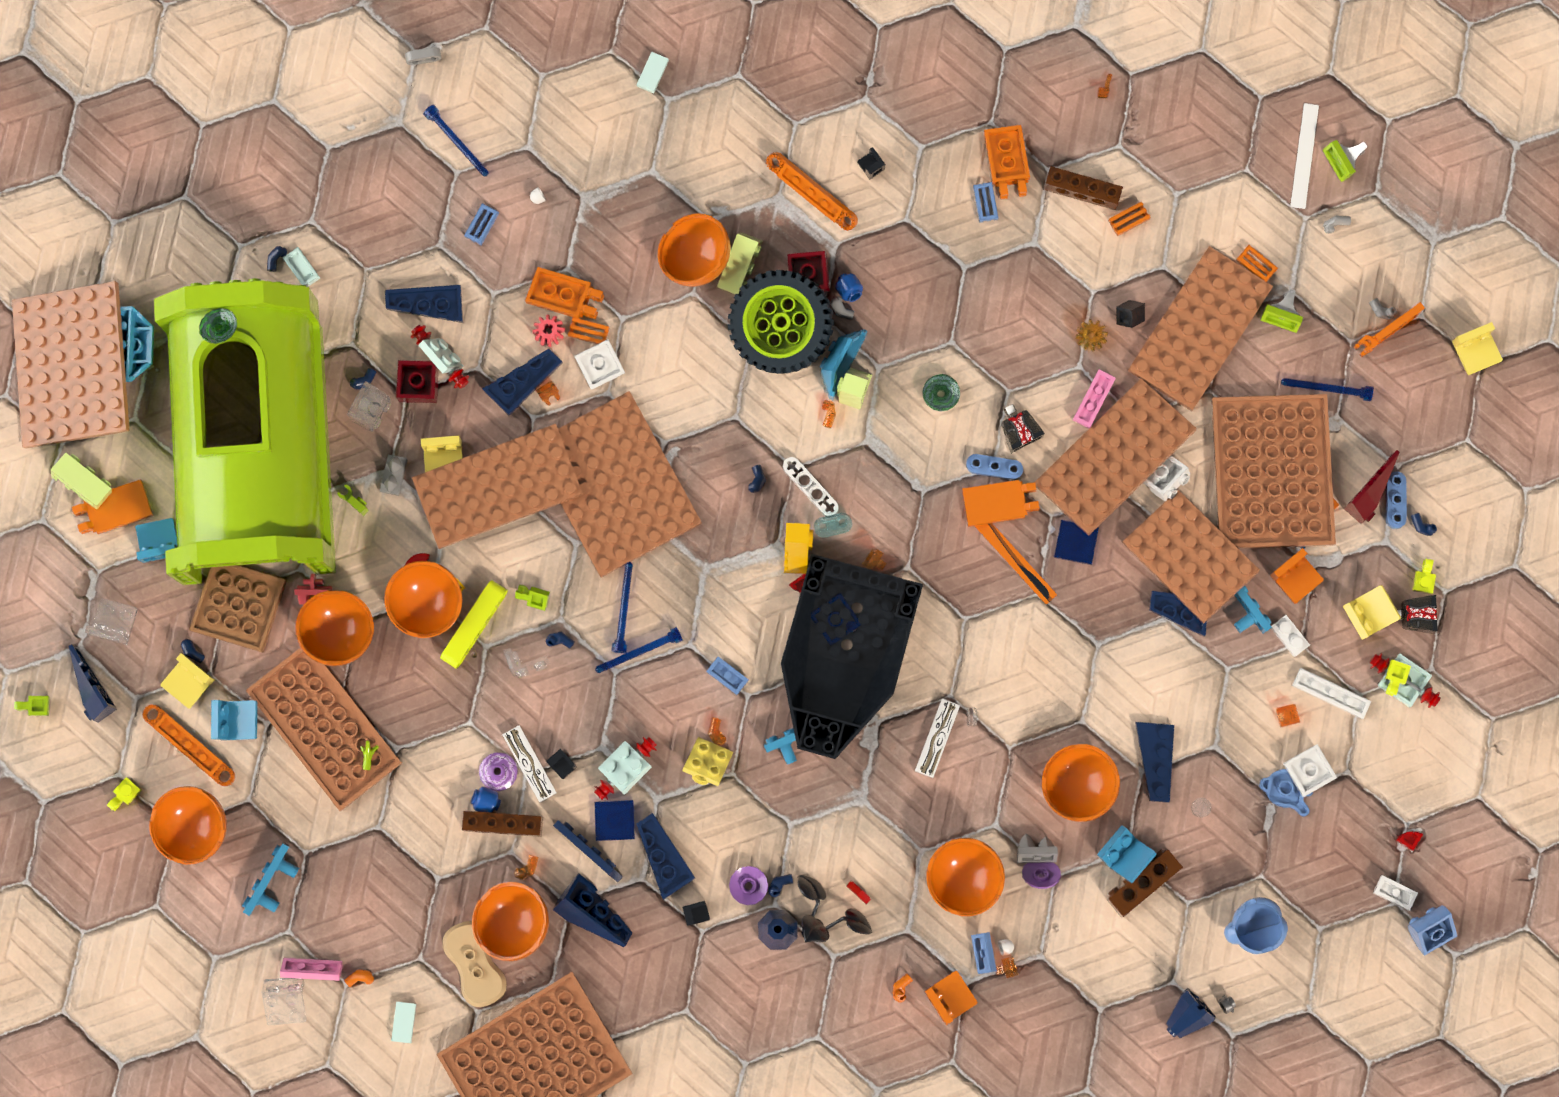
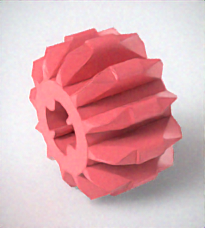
M546 315V320L539 317L540 323H534L537 329L532 330L533 334L536 335L535 340H541V346H544L547 342L548 347H552L551 342L553 341L558 345L557 338H564L561 334L565 332V328L561 327L563 322L557 321L556 316H553L551 320L549 315ZM549 328L550 330H552V333H546L545 329Z

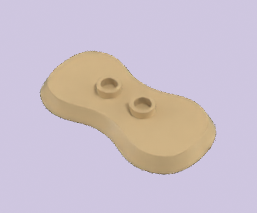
M472 921L462 922L451 927L443 937V949L459 971L461 992L464 999L474 1007H485L497 1002L505 994L506 978L503 972L494 964L491 957L477 944L472 930Z

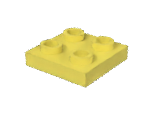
M698 737L684 765L683 772L692 775V779L698 784L707 785L709 782L719 786L733 752Z

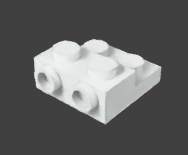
M1170 456L1143 483L1150 488L1152 493L1166 501L1168 498L1172 499L1177 494L1176 489L1180 485L1184 486L1190 479V472L1187 466L1173 456Z

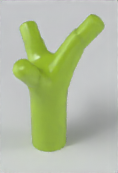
M367 740L366 747H360L364 755L363 770H370L372 756L379 748L376 745L370 749V741Z

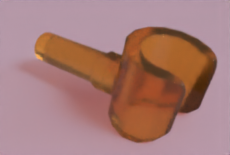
M1112 74L1107 75L1104 87L1098 88V98H1108Z

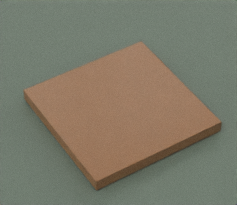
M241 565L210 567L189 631L263 653L287 579Z

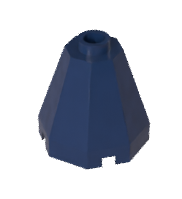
M769 910L758 922V938L770 950H787L798 938L797 921L786 910ZM775 926H780L782 931L776 933L774 931Z
M1186 988L1166 1022L1168 1026L1167 1031L1173 1037L1178 1036L1182 1038L1210 1025L1216 1019V1016L1204 1002L1202 1003L1199 1000V997L1194 992Z

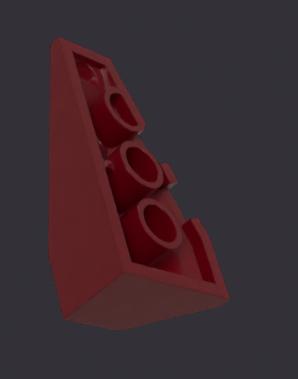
M1398 450L1386 460L1344 508L1360 524L1365 520L1369 522L1376 513L1373 511L1380 502L1400 453Z

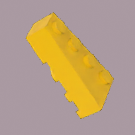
M786 523L784 573L806 574L808 550H812L813 530H810V524Z

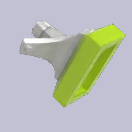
M1335 140L1322 151L1340 181L1343 182L1356 172L1355 161L1359 155L1364 154V149L1367 148V145L1363 142L1354 147H1345Z
M1290 289L1289 292L1285 293L1284 299L1280 303L1267 304L1260 321L1297 333L1303 317L1294 309L1293 303L1296 291Z

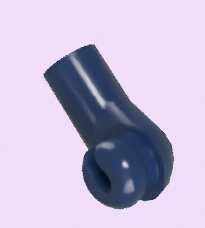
M276 246L269 253L267 271H277V260L279 257L287 255L285 247Z
M368 368L363 377L352 378L350 386L356 390L368 388L377 372Z
M761 465L752 467L755 478L748 485V489L752 493L759 492L766 482Z
M1420 513L1410 516L1418 533L1426 536H1432L1436 533V525L1424 523Z
M563 632L549 634L545 640L546 644L550 647L563 644L569 649L575 643L574 640Z
M184 639L181 642L184 655L201 664L205 655L196 650L194 643L190 639Z
M792 874L773 878L768 887L769 894L772 897H778L784 885L793 884Z

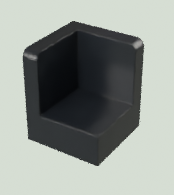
M873 147L869 149L867 155L857 161L869 180L885 170L886 164Z
M1128 300L1116 307L1117 325L1133 328L1145 321V303Z
M561 749L546 761L561 779H565L577 768Z
M705 901L682 907L687 926L710 920Z

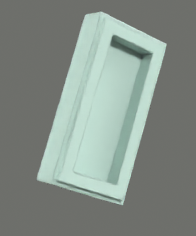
M651 52L637 82V87L654 94L669 59Z
M298 247L283 257L302 285L309 287L320 279Z
M396 1002L391 1041L412 1043L417 1004Z

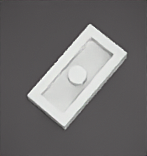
M1287 615L1271 626L1273 632L1293 657H1296L1310 646Z
M1381 875L1373 894L1410 911L1418 892Z

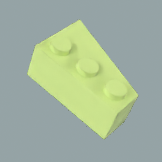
M738 233L736 235L729 261L717 285L718 288L733 294H739L741 291L739 290L740 287L747 284L748 275H751L754 270L755 264L753 263L760 254L762 240L745 233Z
M850 368L846 372L845 377L840 378L837 386L839 403L860 410L872 374Z
M65 453L51 469V477L57 481L59 479L65 484V488L73 490L78 494V497L95 509H98L112 493L111 484L104 478L100 480L96 477V472L89 466H82L80 459L73 454L68 455Z

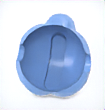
M1257 897L1247 900L1236 910L1232 922L1224 929V936L1228 942L1239 945L1249 953L1263 954L1277 949L1284 942L1288 925L1282 917L1280 907L1274 901L1268 898Z

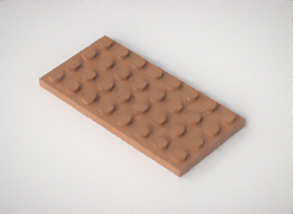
M1209 246L1128 371L1188 410L1193 411L1273 286Z
M1140 379L1035 481L1036 488L1089 536L1196 431V427L1146 382Z
M556 424L412 477L439 549L583 495Z
M299 648L246 690L250 697L258 702L257 706L340 812L402 764L328 667L311 659L302 648ZM369 740L370 749L376 745L379 748L372 756L370 770H363L364 755L360 747L364 746L365 748L366 741Z

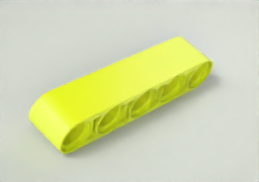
M493 580L487 584L440 657L441 660L455 669L461 665L508 592L506 588Z

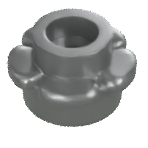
M1223 995L1218 1000L1221 1009L1225 1014L1233 1013V1008L1236 1006L1231 996Z

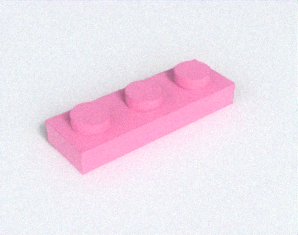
M1098 370L1073 421L1090 429L1116 379L1115 377Z
M283 958L280 977L339 981L343 967L342 961Z

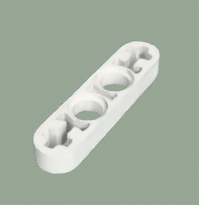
M794 457L787 458L783 463L784 472L824 516L834 517L838 513L837 502L798 459ZM789 462H790L791 464L796 463L795 469H796L798 472H799L800 469H802L803 471L800 472V473H798V475L796 476V478H794L793 476L796 475V473L794 472L793 469H790V470L787 469V468H788V464H787V463H789ZM806 475L809 477L810 482L807 485H801L799 478ZM818 489L822 491V497L814 499L811 495L813 490ZM825 497L828 498L826 500V503L829 506H831L832 504L834 505L833 513L831 511H825L827 507L824 503H822L821 506L819 505V503L823 502Z

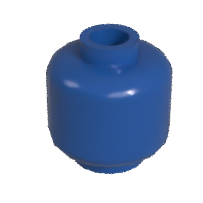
M845 273L838 277L835 289L844 301L854 302L861 297L863 285L855 274Z
M481 787L479 790L475 789L471 804H473L475 811L492 813L494 810L497 811L499 809L501 800L498 799L497 791Z

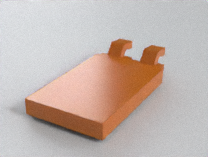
M1021 125L984 130L992 184L999 188L1000 200L1008 199L1007 185L1017 184L1019 197L1026 196V183L1030 180V173Z
M537 267L525 302L577 319L583 318L584 315L587 318L596 320L598 315L597 308L587 304L589 299L602 303L604 295L603 291L594 289L591 282Z
M1420 302L1374 336L1365 335L1354 346L1355 350L1363 345L1365 349L1359 355L1361 357L1367 355L1377 345L1415 319L1425 307Z
M141 479L113 488L112 493L98 509H95L85 501L83 504L72 507L73 514L76 516L88 513L90 521L77 525L81 534L93 531L99 535L153 516Z
M1014 480L962 488L968 527L1023 519L1025 515H1028L1027 512L1039 511V501L1026 503L1024 494L1036 492V483L1023 484L1022 481Z

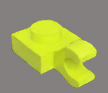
M1423 560L1422 571L1415 572L1412 591L1433 594L1436 574H1431L1434 560Z
M1396 660L1390 661L1385 679L1390 680L1385 694L1390 696L1397 695L1399 684H1406L1411 668L1410 665Z
M126 777L113 791L117 796L110 800L107 806L111 810L116 811L123 802L129 805L142 790Z

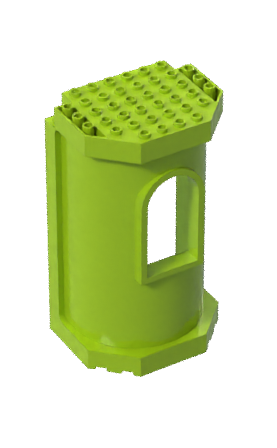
M259 278L249 279L248 282H241V280H230L229 283L213 281L209 285L191 283L190 286H184L155 298V322L163 329L168 338L177 548L165 551L166 574L182 585L202 584L201 568L289 562L290 559L298 563H304L317 575L336 573L323 327L319 323L317 298L306 285L264 281ZM218 312H227L231 315L232 323H234V315L237 321L236 330L227 340L211 343L208 339L202 337L201 329L203 324L209 320L207 316H212ZM216 316L212 323H217L212 330L215 337H223L231 329L229 319L224 316V320L227 323L223 321L221 316ZM212 323L207 325L205 330L209 338H211L209 328ZM229 341L242 342L255 351L258 359L262 443L207 448L203 365L210 351L219 344Z

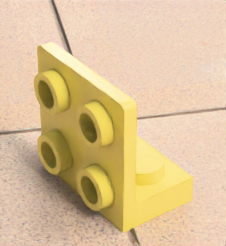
M1492 322L1457 336L1452 341L1467 375L1481 371L1503 360L1491 336V332L1495 330Z
M459 436L421 439V447L424 450L425 472L463 458L462 440Z
M1383 585L1343 606L1362 640L1401 619Z
M180 653L176 658L179 663L164 679L161 687L188 709H191L215 679L187 656Z

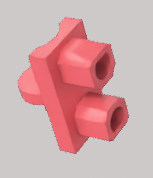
M311 574L310 579H303L304 585H298L297 589H294L295 595H298L299 604L304 605L310 599V595H316L328 590L332 591V586H316L323 585V579H316V574Z

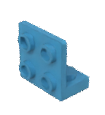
M173 518L136 525L140 552H136L137 560L146 563L166 558L165 551L177 548V534Z
M211 700V739L221 741L257 739L258 702L256 700Z
M1121 825L1097 855L1109 868L1133 883L1156 856V852L1136 839L1127 828Z

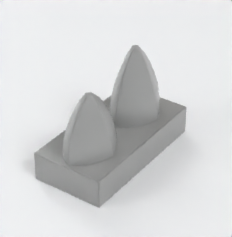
M388 454L380 486L381 493L399 496L408 461L407 458Z
M1025 834L1019 843L1017 863L1057 862V846H1054L1050 839L1044 837L1039 846L1035 847L1033 840Z

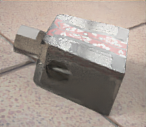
M1014 404L1004 409L1008 419L1004 420L1001 425L1011 454L1044 437V431L1027 410L1018 413Z
M1436 595L1404 600L1401 603V609H1397L1401 616L1399 620H1402V628L1404 630L1434 634L1438 631Z

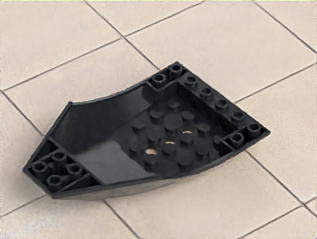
M811 554L781 660L797 749L836 759L893 696L923 584ZM854 603L862 605L863 609L860 613H854L851 610V606ZM850 621H854L857 624V630L854 632H850L846 628L847 623ZM843 640H851L853 646L850 650H844L841 647Z

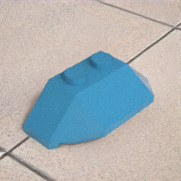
M123 306L120 307L125 376L126 382H132L153 364L154 326L135 307Z
M863 329L838 337L837 341H833L828 351L831 353L828 358L824 357L820 364V368H822L821 376L830 400L833 401L837 394L839 380L841 377L844 378L846 372L850 369L867 336V330Z

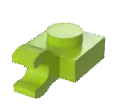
M345 484L344 487L348 490V493L342 495L338 492V496L347 501L364 516L369 511L365 507L367 503L359 496L357 498L353 497L352 489Z
M519 585L518 590L515 592V598L526 600L527 606L545 611L550 592L536 587H531L529 590L526 586Z
M28 696V702H14V709L17 711L28 710L29 716H49L50 697Z

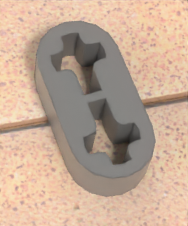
M438 47L413 50L405 53L408 65L435 62L442 58L440 48Z

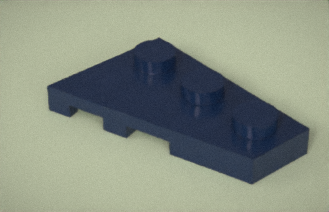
M1151 591L1149 611L1205 637L1207 621L1203 624L1173 593Z

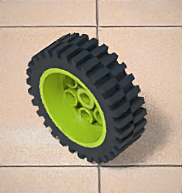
M776 270L766 271L764 274L760 273L754 279H749L746 285L740 287L739 290L741 291L739 294H735V301L730 305L732 311L731 314H728V319H730L728 330H731L732 335L729 336L731 340H734V348L739 350V355L745 358L748 364L754 365L757 369L768 373L784 374L807 368L812 362H816L820 355H823L825 347L830 343V335L832 336L833 334L831 328L834 325V320L831 315L833 310L829 306L831 303L829 299H826L825 292L819 288L816 282L811 281L810 278L800 273ZM787 299L793 301V307L790 310H787L784 306ZM769 302L775 305V309L771 313L766 310V305ZM799 314L805 316V322L801 325L796 321V317ZM780 317H784L787 321L783 328L778 325ZM761 320H766L768 323V327L764 331L759 327ZM793 331L798 334V340L794 343L789 338ZM775 334L780 338V342L777 345L771 343V337Z

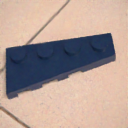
M461 285L385 290L387 310L463 323Z
M547 349L524 365L515 368L504 377L502 376L492 384L483 387L482 390L510 416L563 362L550 349Z
M1135 722L1149 801L1170 803L1174 725Z
M653 813L636 824L663 900L696 879Z
M558 820L553 825L616 882L622 879L623 876L614 869L616 865L608 858L603 860L600 857L602 853L596 847L590 848L586 845L588 840L580 833L576 836L572 832L574 828L566 821L562 824Z

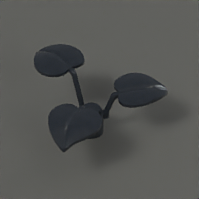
M803 875L797 877L801 893L806 898L816 901L812 914L805 915L802 918L801 933L805 943L826 942L830 937L828 929L841 921H846L848 928L856 933L866 935L872 933L871 926L865 916L855 909H847L845 916L825 927L821 920L814 917L820 900H825L826 898L823 886L811 877Z

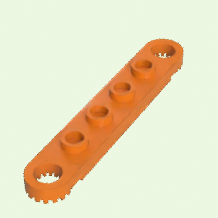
M773 152L767 157L766 164L769 170L777 174L782 181L830 220L841 226V229L849 231L856 227L858 223L856 214L779 152ZM773 158L779 160V166L774 165ZM847 216L852 220L851 225L845 222L844 217Z
M154 704L145 707L142 714L144 720L221 786H230L235 781V772L161 707ZM151 709L157 710L158 716L156 719H149L148 712ZM223 771L230 773V778L226 782H222L220 779Z

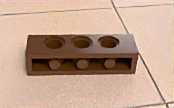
M1050 166L1043 190L1116 210L1123 186Z
M463 811L462 831L542 837V816Z
M1160 849L1156 853L1154 860L1146 866L1133 883L1124 879V885L1119 889L1117 886L1108 893L1110 897L1106 900L1122 918L1180 871L1183 866L1168 849L1164 852ZM1156 864L1161 865L1163 868L1161 875L1154 873L1153 868ZM1141 876L1146 877L1148 880V885L1145 888L1141 887L1138 883ZM1126 889H1130L1133 892L1131 900L1125 899L1123 895Z

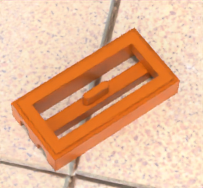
M1141 201L1109 218L1108 221L1116 235L1119 236L1146 222L1151 217ZM1137 209H1140V211L1134 213L1133 215L1119 221L1116 224L1114 223V221L1128 215L1129 213ZM1143 214V216H1144L1143 218H1141V219H1139V220H1137V221L1131 223L1130 225H1128V226H1126V227H1124V228L1118 230L1117 227H1119V226H1121V225H1123V224H1125V223L1131 221L1132 219H1134V218H1136V217H1138V216H1140V215Z
M1250 245L1236 259L1251 273L1266 282L1278 269ZM1249 251L1252 255H1254L1257 259L1264 263L1268 268H1270L1271 271L1269 272L1259 262H1257L1250 255H1248L1247 252ZM1243 257H1245L1249 262H1251L1254 266H1256L1267 276H1264L1260 271H1258L1255 267L1248 263Z
M573 317L568 337L599 344L607 339L610 328L609 326ZM576 324H580V325L588 326V327H591V328L603 330L604 333L598 332V331H594V330H591V329H587V328H583V327H579V326H575V325H576ZM574 330H577L580 332L600 336L603 338L602 340L576 334L573 332Z

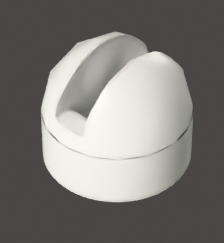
M539 187L531 192L530 199L533 203L540 204L546 201Z
M1008 939L998 941L1002 956L1013 952L1014 944Z

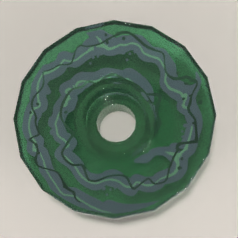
M214 309L202 318L199 332L202 338L209 343L217 344L224 342L235 333L237 318L228 309Z
M944 374L934 375L924 384L922 391L923 399L927 406L939 412L948 411L958 403L960 387L951 376ZM942 391L945 395L944 397H939L937 393Z

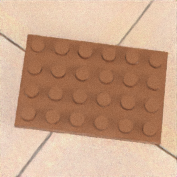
M1177 490L1174 498L1165 501L1122 541L1203 624L1260 572V569L1179 490Z

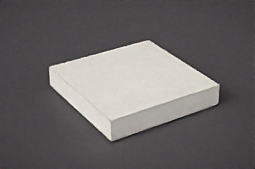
M609 339L574 356L591 390L625 374Z
M1318 744L1283 763L1302 797L1337 778Z

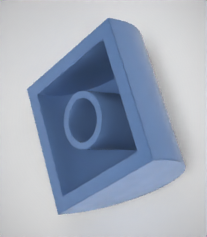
M1443 905L1438 908H1430L1426 915L1421 918H1413L1408 925L1413 941L1424 956L1457 937L1452 914Z

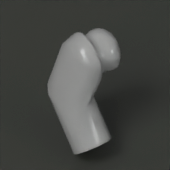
M1336 215L1325 221L1323 225L1325 233L1334 232V226L1337 225L1349 226L1351 224V217Z
M840 296L833 297L831 307L835 315L852 320L855 311L846 309Z
M1378 298L1369 302L1378 318L1390 320L1397 314L1394 307H1382Z

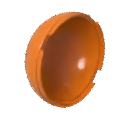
M701 213L684 216L675 221L669 231L663 234L658 246L659 266L670 280L679 285L687 287L705 285L716 279L727 266L731 252L730 239L724 226L712 216Z
M430 561L412 562L401 567L389 580L385 590V608L392 623L403 633L418 638L434 637L447 631L457 620L462 607V592L455 576L444 566Z
M342 590L324 591L311 597L300 609L296 619V637L302 650L314 661L327 666L346 665L357 660L368 649L374 634L373 617L367 605L354 594Z
M1076 744L1062 748L1049 759L1043 771L1042 791L1044 798L1055 813L1067 820L1087 822L1097 819L1110 810L1119 794L1120 777L1114 761L1103 750L1092 745Z
M183 786L166 792L158 799L153 807L149 821V830L154 845L167 859L185 865L197 864L207 860L218 851L226 835L227 820L222 805L211 793L198 787Z
M957 838L940 846L932 855L927 867V886L932 898L945 911L959 916H974L990 909L1000 898L1005 883L1004 867L998 854L986 843L973 838Z
M504 882L488 889L482 898L478 900L472 916V930L477 944L489 956L502 961H517L534 953L545 940L549 928L548 909L542 897L531 887L518 882Z

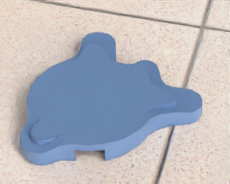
M1286 769L1278 770L1269 777L1260 780V789L1266 793L1273 804L1282 808H1292L1302 817L1309 814L1310 810L1303 800L1304 797H1302ZM1313 792L1310 793V794H1308V795H1306L1305 797L1311 796V795L1313 794Z

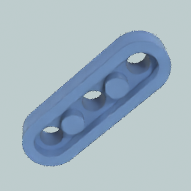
M973 454L966 461V468L972 474L1016 480L1023 473V466L1017 460ZM977 460L979 466H974L972 462ZM993 463H996L998 465V469H993L991 465ZM1012 466H1015L1017 468V471L1012 472L1010 468Z
M1397 471L1391 473L1386 485V523L1392 529L1401 528L1407 520L1406 477L1403 473ZM1394 478H1398L1400 483L1396 484ZM1394 497H1399L1400 502L1396 503ZM1395 515L1400 517L1399 522L1394 520Z

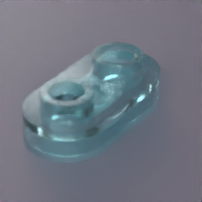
M846 513L821 517L814 523L815 533L822 538L846 533L852 528V520ZM841 519L845 520L843 524H839ZM821 524H826L825 528H820Z

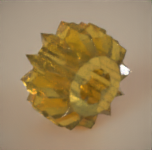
M1089 319L1088 324L1083 321L1081 323L1082 327H1078L1076 330L1079 334H1076L1075 338L1081 339L1078 342L1079 346L1085 344V351L1090 347L1091 351L1094 352L1095 346L1100 350L1102 344L1107 342L1104 337L1108 336V332L1103 331L1106 326L1102 325L1099 327V320L1095 324H1093L1092 319ZM1091 332L1095 334L1092 339L1089 338Z

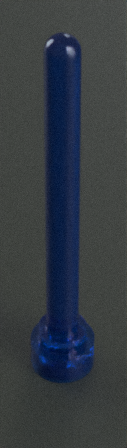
M434 104L429 106L423 113L427 120L434 121L482 176H488V170L442 120L439 109Z
M1288 378L1281 380V384L1284 386L1359 396L1363 401L1371 402L1374 387L1365 386L1359 389Z
M631 562L625 564L617 639L612 643L611 649L615 653H627L624 637L633 568Z
M678 627L670 629V632L667 633L668 635L596 666L595 671L597 673L604 672L669 642L679 643L683 641Z

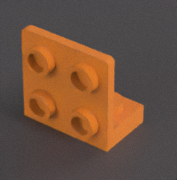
M1303 548L1270 575L1294 604L1298 603L1324 581L1322 576L1304 557L1308 553Z
M958 971L952 972L924 991L945 1025H948L955 1018L978 1003Z

